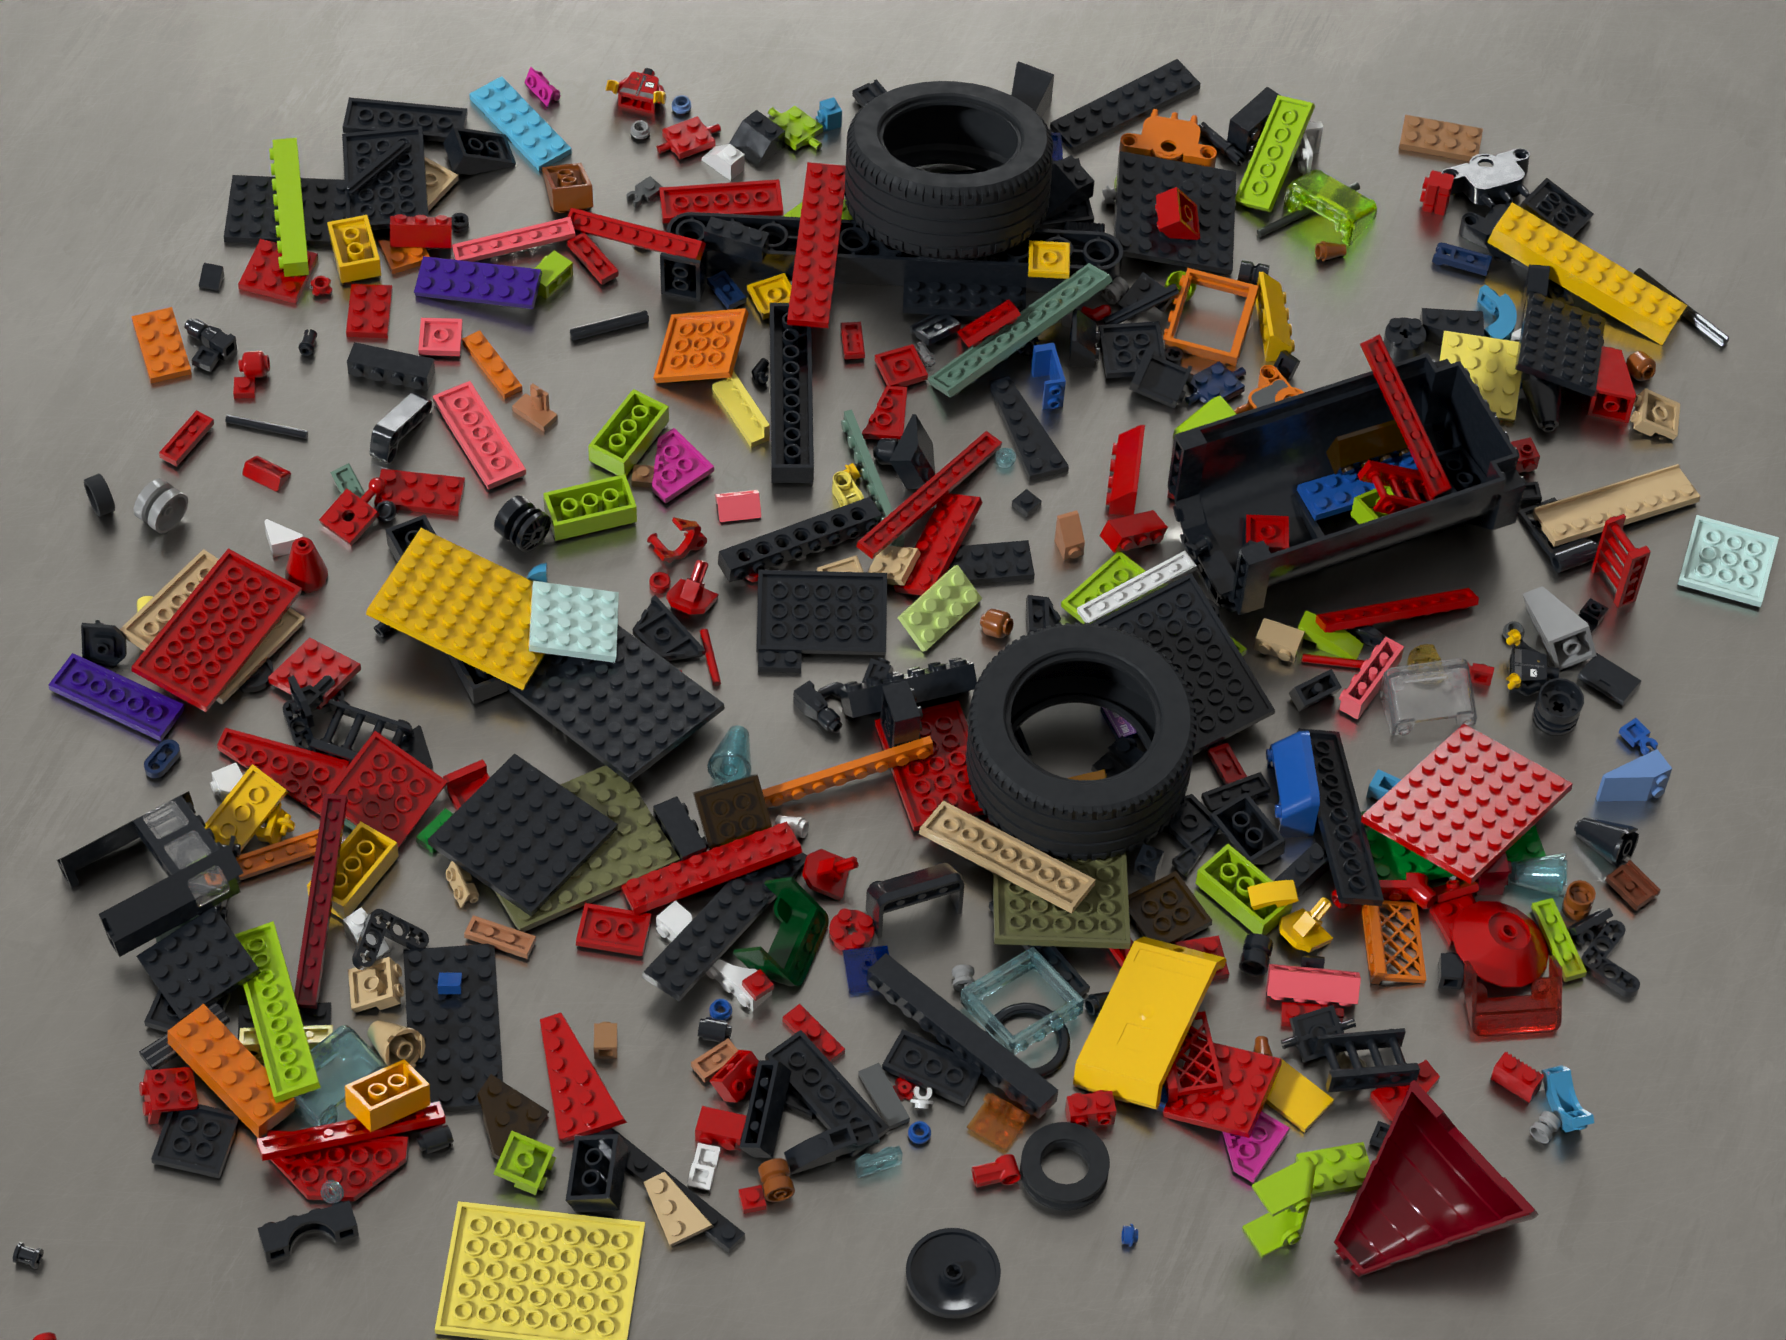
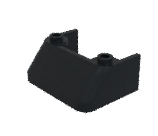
M939 862L932 867L871 883L866 892V911L873 920L877 938L882 937L884 913L938 897L950 895L957 914H961L965 886L961 874L949 863Z

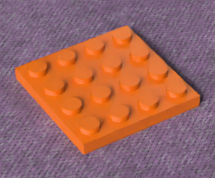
M747 309L671 314L653 377L655 382L666 383L731 378L749 315Z

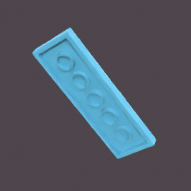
M502 76L469 94L470 100L506 135L507 139L539 172L542 170V167L550 166L572 154L571 147Z

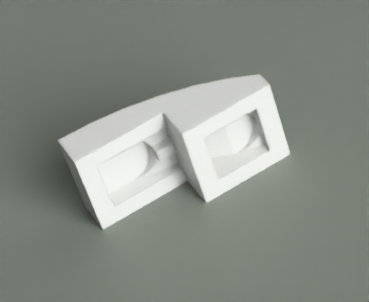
M698 1143L687 1186L710 1191L721 1147Z

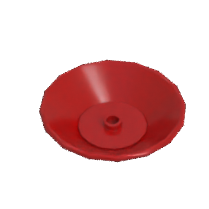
M1478 901L1464 907L1454 919L1452 939L1456 953L1467 968L1484 981L1501 987H1523L1537 981L1546 970L1549 951L1545 938L1534 921L1517 908L1498 901Z

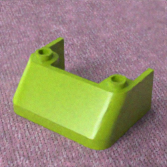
M1310 1157L1303 1158L1251 1186L1269 1213L1243 1225L1242 1228L1262 1258L1288 1244L1294 1245L1302 1238L1301 1235L1311 1202L1316 1168Z

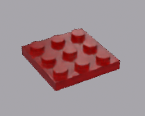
M260 239L238 283V287L244 291L297 304L318 261V253L307 251L309 275L285 277L284 269L279 268L278 257H281L282 253H278L277 243Z
M309 637L268 677L270 684L291 694L288 677L292 675L295 676L300 688L308 685L314 687L324 676H331L335 684L323 695L324 701L317 707L320 710L361 670V664Z

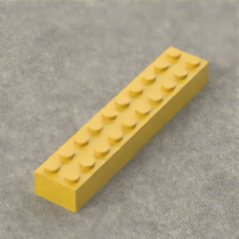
M1513 202L1496 224L1489 237V244L1528 267L1529 264L1550 266V280L1660 345L1664 344L1687 307L1686 304Z

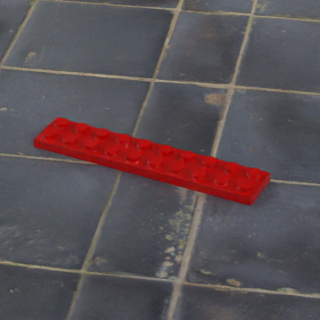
M807 162L787 325L829 327L845 196V165Z

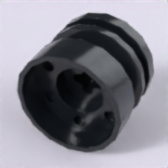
M519 495L511 498L502 506L494 522V530L505 539L510 540L522 552H529L540 545L551 526V518L545 512H542L525 497Z
M1563 678L1548 680L1542 685L1533 709V719L1543 732L1550 735H1564L1575 728L1584 705V695L1580 687L1574 682Z

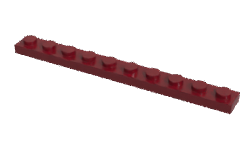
M324 794L294 992L299 1008L317 1009L348 802L347 795Z

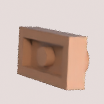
M728 1038L693 1060L691 1067L705 1083L727 1063L738 1049Z

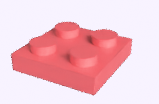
M421 318L419 355L460 356L462 319Z

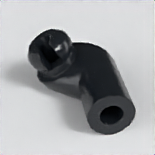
M761 358L751 371L753 379L758 385H764L768 381V375L766 376L764 371L769 366V361L765 358Z

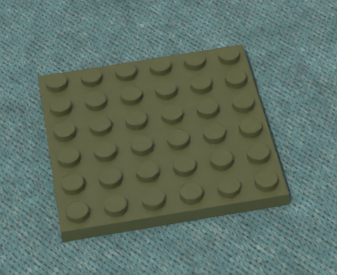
M1126 851L1122 855L1116 854L1115 857L1111 858L1108 856L1106 859L1097 858L1094 861L1092 859L1072 861L1069 858L1067 860H1063L1062 857L1055 858L1096 879L1095 886L1073 913L993 873L994 944L1130 949Z

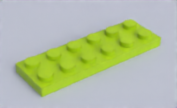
M1280 95L1277 96L1236 193V204L1267 212L1272 211L1315 109L1313 103Z

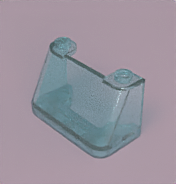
M342 1025L311 1049L321 1088L294 1097V1112L313 1127L336 1123L338 1118L336 1107L345 1101V1085L388 1066L351 1027Z

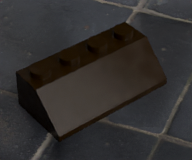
M1395 420L1336 437L1326 451L1335 475L1343 473V475L1350 474L1357 468H1363L1368 460L1386 463L1391 461L1393 457L1400 456V458L1411 454Z

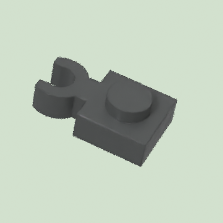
M649 176L635 185V191L627 193V201L635 199L633 206L635 208L639 207L642 200L650 202L660 195L659 187L662 186Z

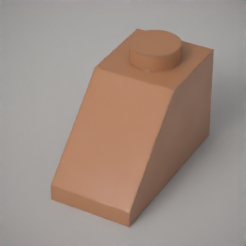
M1077 510L1057 516L1054 541L1064 560L1084 555L1085 540Z

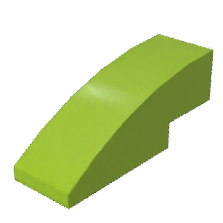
M1305 611L1298 626L1299 630L1305 631L1303 639L1317 643L1316 649L1341 658L1357 660L1364 645L1344 629L1333 633H1325L1316 623V614Z

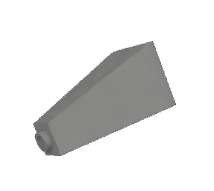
M1543 586L1523 594L1526 609L1554 667L1562 670L1597 656L1587 622Z

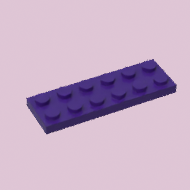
M423 256L414 293L415 296L534 309L542 271L541 269Z
M74 653L70 655L48 684L49 690L159 741L164 739L185 710L184 704Z

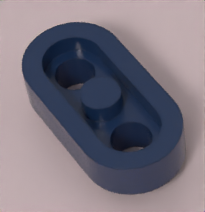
M171 739L162 741L146 758L144 769L147 776L151 778L162 777L177 761L181 752L176 741Z

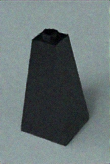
M1018 61L1011 96L1028 105L1042 118L1052 101L1054 74Z

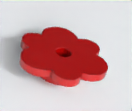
M897 1078L895 1085L892 1087L900 1101L905 1099L911 1101L913 1099V1091L916 1085L905 1079Z

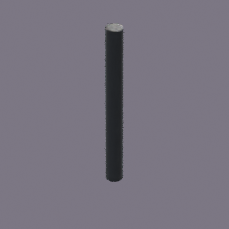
M228 414L225 422L304 439L308 437L307 430Z

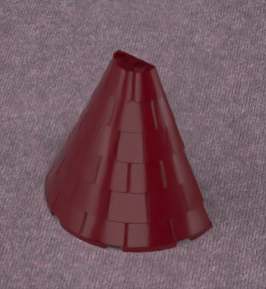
M1413 1080L1410 1083L1402 1105L1397 1109L1376 1159L1372 1161L1362 1186L1358 1189L1348 1215L1336 1236L1334 1243L1338 1249L1335 1251L1344 1261L1349 1259L1353 1263L1350 1268L1360 1278L1362 1275L1390 1267L1392 1264L1417 1258L1422 1254L1447 1248L1453 1244L1510 1227V1225L1532 1220L1539 1214L1505 1177L1499 1174L1457 1129L1445 1112Z

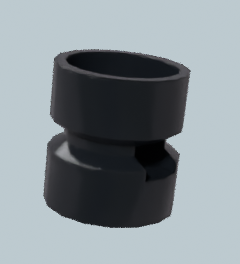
M1242 260L1238 281L1257 285L1259 272H1264L1268 275L1270 265L1258 263L1257 266H1254L1253 262Z
M1257 933L1249 934L1245 937L1243 953L1239 962V968L1244 973L1262 976L1268 972L1269 956H1271L1273 949L1272 939Z

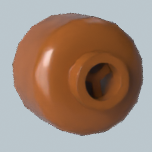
M1637 351L1627 358L1626 365L1629 374L1637 381L1649 380L1654 376L1656 362L1645 352Z
M991 608L980 619V625L985 635L1002 639L1012 632L1014 622L1008 612Z

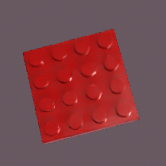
M374 731L327 794L347 795L348 802L345 818L356 826L361 821L396 841L399 849L448 781Z
M1198 1039L1194 1044L1203 1048L1207 1041ZM1213 1043L1223 1082V1090L1178 1096V1101L1167 1102L1163 1115L1166 1118L1250 1138L1282 1065L1281 1058ZM1191 1048L1188 1056L1194 1059L1199 1052ZM1203 1055L1198 1062L1207 1067L1212 1061ZM1185 1061L1182 1069L1185 1070L1189 1063ZM1194 1066L1189 1073L1198 1078L1203 1071ZM1209 1074L1202 1080L1207 1084L1217 1083L1216 1078ZM1185 1077L1180 1083L1181 1088L1191 1087L1194 1082Z

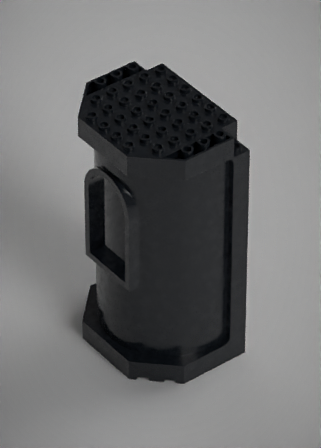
M1428 353L1394 363L1435 453L1463 446L1486 475L1485 483L1443 497L1437 495L1434 500L1428 502L1423 493L1417 492L1421 501L1425 503L1326 536L1297 491V486L1335 474L1326 451L1336 437L1395 420L1372 371L1175 434L1167 486L1169 493L1173 494L1176 505L1173 506L1176 521L1181 524L1183 532L1180 534L1181 542L1184 546L1186 542H1192L1199 538V535L1202 533L1207 534L1211 539L1213 549L1199 554L1197 559L1192 560L1197 565L1199 575L1219 608L1226 607L1227 611H1237L1238 615L1263 608L1268 587L1465 521L1468 524L1490 530H1496L1516 523L1521 501L1523 500L1524 489L1526 488L1524 477L1520 476L1516 470L1519 452L1511 444L1508 433L1501 428L1498 417L1493 415L1488 401L1483 399L1478 385L1474 384L1468 369L1464 368L1461 361L1452 364L1448 359L1436 362L1431 359ZM1246 514L1289 516V548L1270 553L1264 541L1242 547L1246 544Z

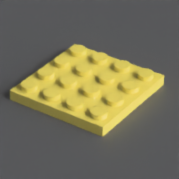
M1444 331L1439 361L1448 359L1451 364L1461 361L1464 368L1468 369L1474 384L1478 385L1483 399L1488 401L1490 410L1496 412V416L1500 421L1515 422L1522 375L1521 371L1515 369L1519 342Z

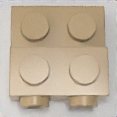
M1646 388L1640 394H1637L1633 405L1635 406V411L1630 419L1634 423L1633 429L1649 436L1656 432L1674 440L1678 436L1680 403Z
M390 957L375 961L366 970H359L356 967L348 969L351 1009L355 1013L373 1007L383 1010L401 1004L400 997L404 996V990L399 983L398 977H402V969Z

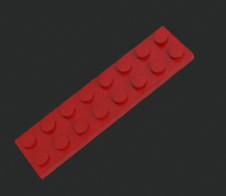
M784 822L744 838L736 839L720 847H715L704 853L694 855L687 860L672 863L664 868L651 871L639 878H632L622 885L621 888L634 915H638L803 852L789 824Z

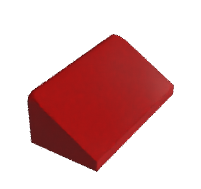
M254 456L245 461L242 472L243 476L274 491H278L291 476L290 471L259 456Z

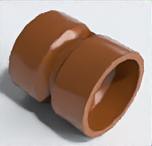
M1582 880L1570 883L1562 903L1563 914L1573 921H1579L1588 916L1595 900L1596 892L1594 887Z
M771 1159L758 1167L767 1201L780 1202L794 1195L795 1188L793 1181L789 1177L790 1170L785 1159Z

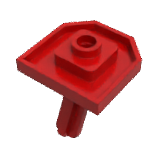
M697 560L691 577L686 580L680 579L667 592L666 599L671 607L690 615L705 614L718 600L719 594L704 588L705 583L703 579L708 568L707 562Z
M819 849L806 856L802 876L811 890L840 901L844 895L848 872L858 868L859 863L854 856L845 859L826 850Z

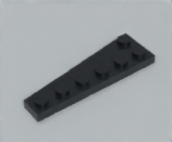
M1006 376L990 380V390L1029 481L1068 472L1069 466L1011 378Z

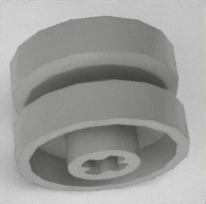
M158 478L145 486L138 495L134 505V515L144 523H148L158 533H166L172 530L183 518L188 506V497L163 478Z

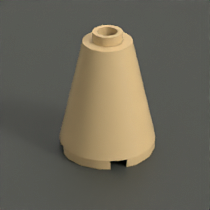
M382 1020L375 1021L370 1025L367 1033L368 1038L387 1067L405 1059L414 1068L419 1058L422 1059L426 1045L424 1037L416 1029Z

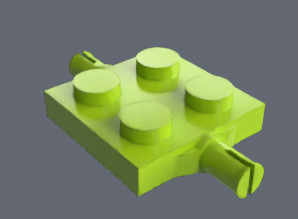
M795 105L783 113H780L774 107L769 109L768 114L775 118L772 121L785 130V143L795 151L808 144L816 150L821 149L822 143L815 139L816 136L823 132V126Z

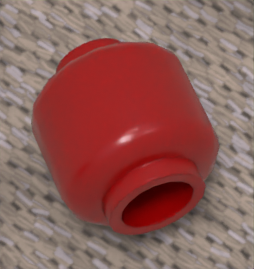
M261 350L245 352L242 360L238 361L239 371L244 372L245 377L261 378L265 377L267 372L270 371L269 356L265 355Z

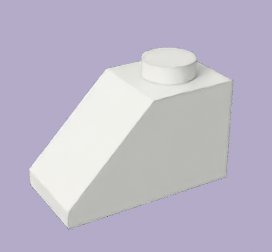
M731 144L715 146L702 157V161L732 181L744 171L745 154Z
M237 763L211 772L213 781L210 782L213 793L219 794L222 801L227 797L243 776Z
M362 907L343 919L345 934L355 945L358 943L368 916ZM371 934L366 935L367 942L375 945V937ZM384 938L375 961L390 952Z

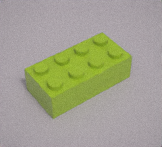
M633 389L588 445L589 461L616 475L625 474L627 476L634 464L639 461L669 422V406Z
M625 474L543 493L544 510L551 518L550 527L555 541L637 522V506Z
M1229 844L1224 846L1197 871L1195 884L1254 934H1268L1279 924L1282 917L1290 914L1292 911L1293 903L1279 908L1276 904L1253 910L1247 887L1273 881Z

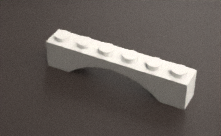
M674 901L656 917V930L662 937H667L672 942L692 921V915L677 901ZM718 959L706 972L711 979L715 978L726 992H731L736 996L742 1006H747L752 1011L772 995L771 991L755 1001L742 986V980L758 971L756 969L738 967Z

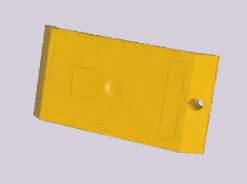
M1141 937L1135 940L1076 1060L1073 1078L1074 1087L1092 1092L1098 1090L1112 1091L1115 1100L1126 1103L1131 1102L1157 1110L1160 1104L1162 1086L1217 970L1224 968L1227 962L1226 958L1148 937Z

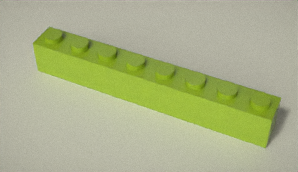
M297 138L272 140L273 148H269L270 160H274V163H270L271 174L276 177V179H272L273 191H277V194H273L274 206H278V209L274 210L275 221L280 223V225H276L277 238L281 237V241H277L278 253H282V256L278 257L279 268L284 269L285 277L309 275Z

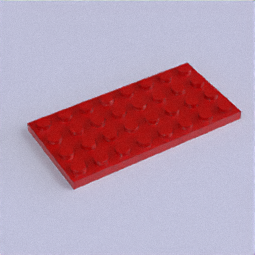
M228 548L132 665V672L207 712L301 594L302 588Z

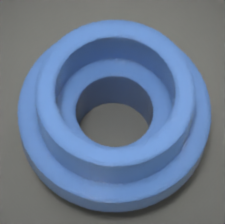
M684 95L676 96L672 101V110L678 114H685L691 109V101Z

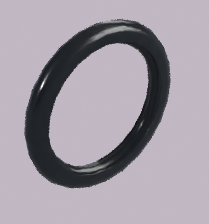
M1023 1002L1012 1004L996 1013L989 1021L985 1030L995 1040L997 1030L1002 1022L1016 1014H1036L1047 1019L1055 1027L1059 1037V1047L1056 1055L1047 1064L1032 1068L1040 1076L1044 1077L1053 1073L1066 1060L1070 1050V1035L1064 1021L1054 1011L1036 1003Z

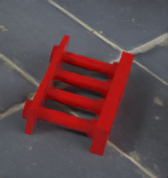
M1368 460L1357 474L1360 481L1373 483L1380 500L1373 507L1375 512L1392 514L1425 503L1421 501L1417 492L1423 493L1427 502L1435 499V497L1431 498L1419 470ZM1384 486H1389L1394 495L1387 494ZM1401 489L1407 490L1411 499L1405 498Z
M1624 514L1610 517L1605 521L1591 570L1593 574L1603 570L1617 589L1613 603L1617 608L1636 601L1651 553L1647 545L1635 548L1622 530L1626 519ZM1619 541L1622 543V545L1624 546V548L1627 550L1628 555H1627V553L1625 552V550L1622 548V546L1620 545ZM1615 553L1618 555V557L1620 558V560H1621L1622 563L1624 564V567H1623V565L1621 564V562L1618 560V558L1616 557ZM1611 566L1614 567V569L1616 570V572L1619 574V576H1620L1621 578H1619V577L1617 576V574L1615 573V571L1612 569Z

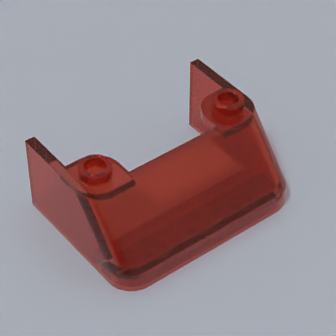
M1554 955L1549 956V977L1536 979L1531 985V995L1487 998V989L1484 984L1477 982V973L1469 961H1464V996L1472 1031L1477 1036L1489 1037L1550 1033L1558 1030L1562 1023V967Z

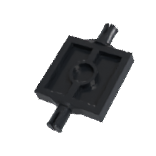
M1334 1005L1289 1018L1293 1037L1281 1040V1044L1290 1042L1289 1044L1282 1045V1048L1286 1049L1296 1046L1300 1052L1302 1062L1326 1056L1325 1053L1314 1054L1313 1050L1317 1036L1342 1034L1344 1030L1356 1027V1023L1347 1025L1348 1023L1355 1022V1020L1351 1018L1341 1022L1336 1015Z

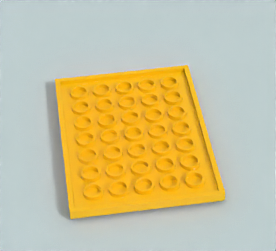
M420 528L366 611V615L521 690H524L546 654L529 651L533 581L423 528Z

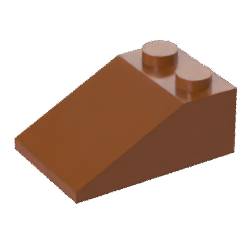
M582 163L542 167L550 205L554 212L566 213L571 208L584 211L593 207L592 184Z

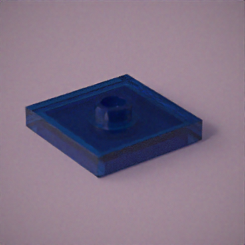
M888 945L843 950L849 993L873 991L867 982V972L885 953L889 955Z

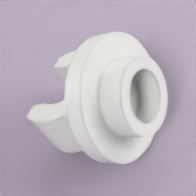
M915 1086L913 1093L917 1099H911L910 1102L915 1103V1108L928 1109L929 1104L934 1103V1101L928 1100L932 1096V1089L927 1087L926 1095L921 1096L919 1094L920 1088Z

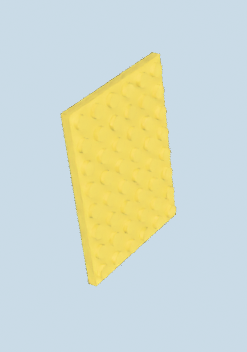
M458 1201L435 1325V1334L486 1340H628L645 1222Z

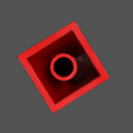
M1602 346L1596 392L1590 399L1588 415L1629 423L1636 393L1622 350Z

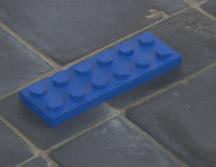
M1411 454L1403 458L1396 456L1391 461L1386 462V464L1418 470ZM1362 467L1355 469V471L1347 475H1343V473L1332 474L1297 486L1299 495L1315 521L1352 510L1354 497L1375 489L1373 483L1359 480L1357 474ZM1401 489L1403 494L1408 493L1407 490Z

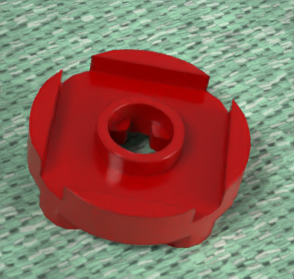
M841 909L830 922L829 936L837 949L847 953L858 952V949L869 947L873 941V920L871 916L861 911ZM855 928V930L858 932H853L852 935L848 934L847 929Z

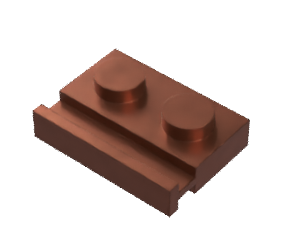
M1631 860L1607 875L1605 880L1635 911L1651 901L1654 896H1658L1661 891Z

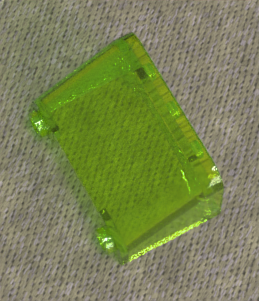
M1314 169L1293 180L1286 188L1284 209L1292 213L1296 207L1301 211L1306 206L1334 222V230L1342 232V242L1349 246L1377 215V206L1372 199L1342 184L1321 170Z

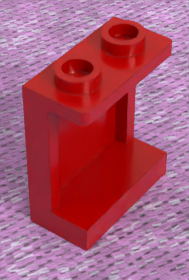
M479 760L443 776L448 781L444 789L456 810H458L490 778L484 760Z

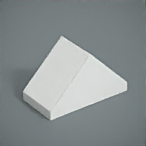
M268 519L264 522L273 558L290 554L293 542L300 537H304L302 534Z

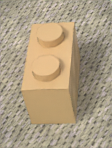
M1264 618L1255 639L1254 650L1294 663L1302 646L1305 631Z

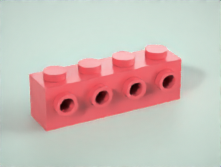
M1385 637L1380 645L1377 644L1369 660L1366 659L1360 672L1353 676L1349 687L1345 688L1340 694L1339 700L1341 703L1339 710L1358 720L1401 662L1404 646L1388 637Z
M1269 964L1266 992L1267 996H1271V999L1284 1000L1285 997L1294 998L1293 1000L1296 1002H1307V1000H1316V1003L1319 1004L1338 1002L1341 1006L1350 1007L1352 1004H1358L1361 977L1359 972Z

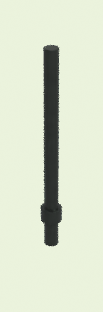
M1356 182L1347 187L1336 189L1335 193L1258 229L1257 234L1259 237H1262L1332 202L1341 201L1347 198L1349 194L1359 190L1360 185Z

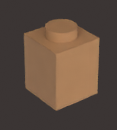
M594 1023V1059H617V1023Z

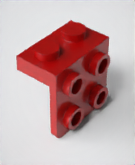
M190 1067L145 1071L143 1082L139 1083L140 1095L144 1096L145 1102H143V1114L148 1116L149 1125L159 1123L161 1112L193 1110L198 1107L193 1070Z

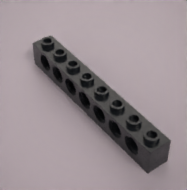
M867 497L720 550L718 565L729 583L735 580H742L749 574L758 573V570L780 566L787 561L799 559L806 554L818 552L828 546H835L842 541L854 539L861 534L867 533L881 522L882 515L872 499Z

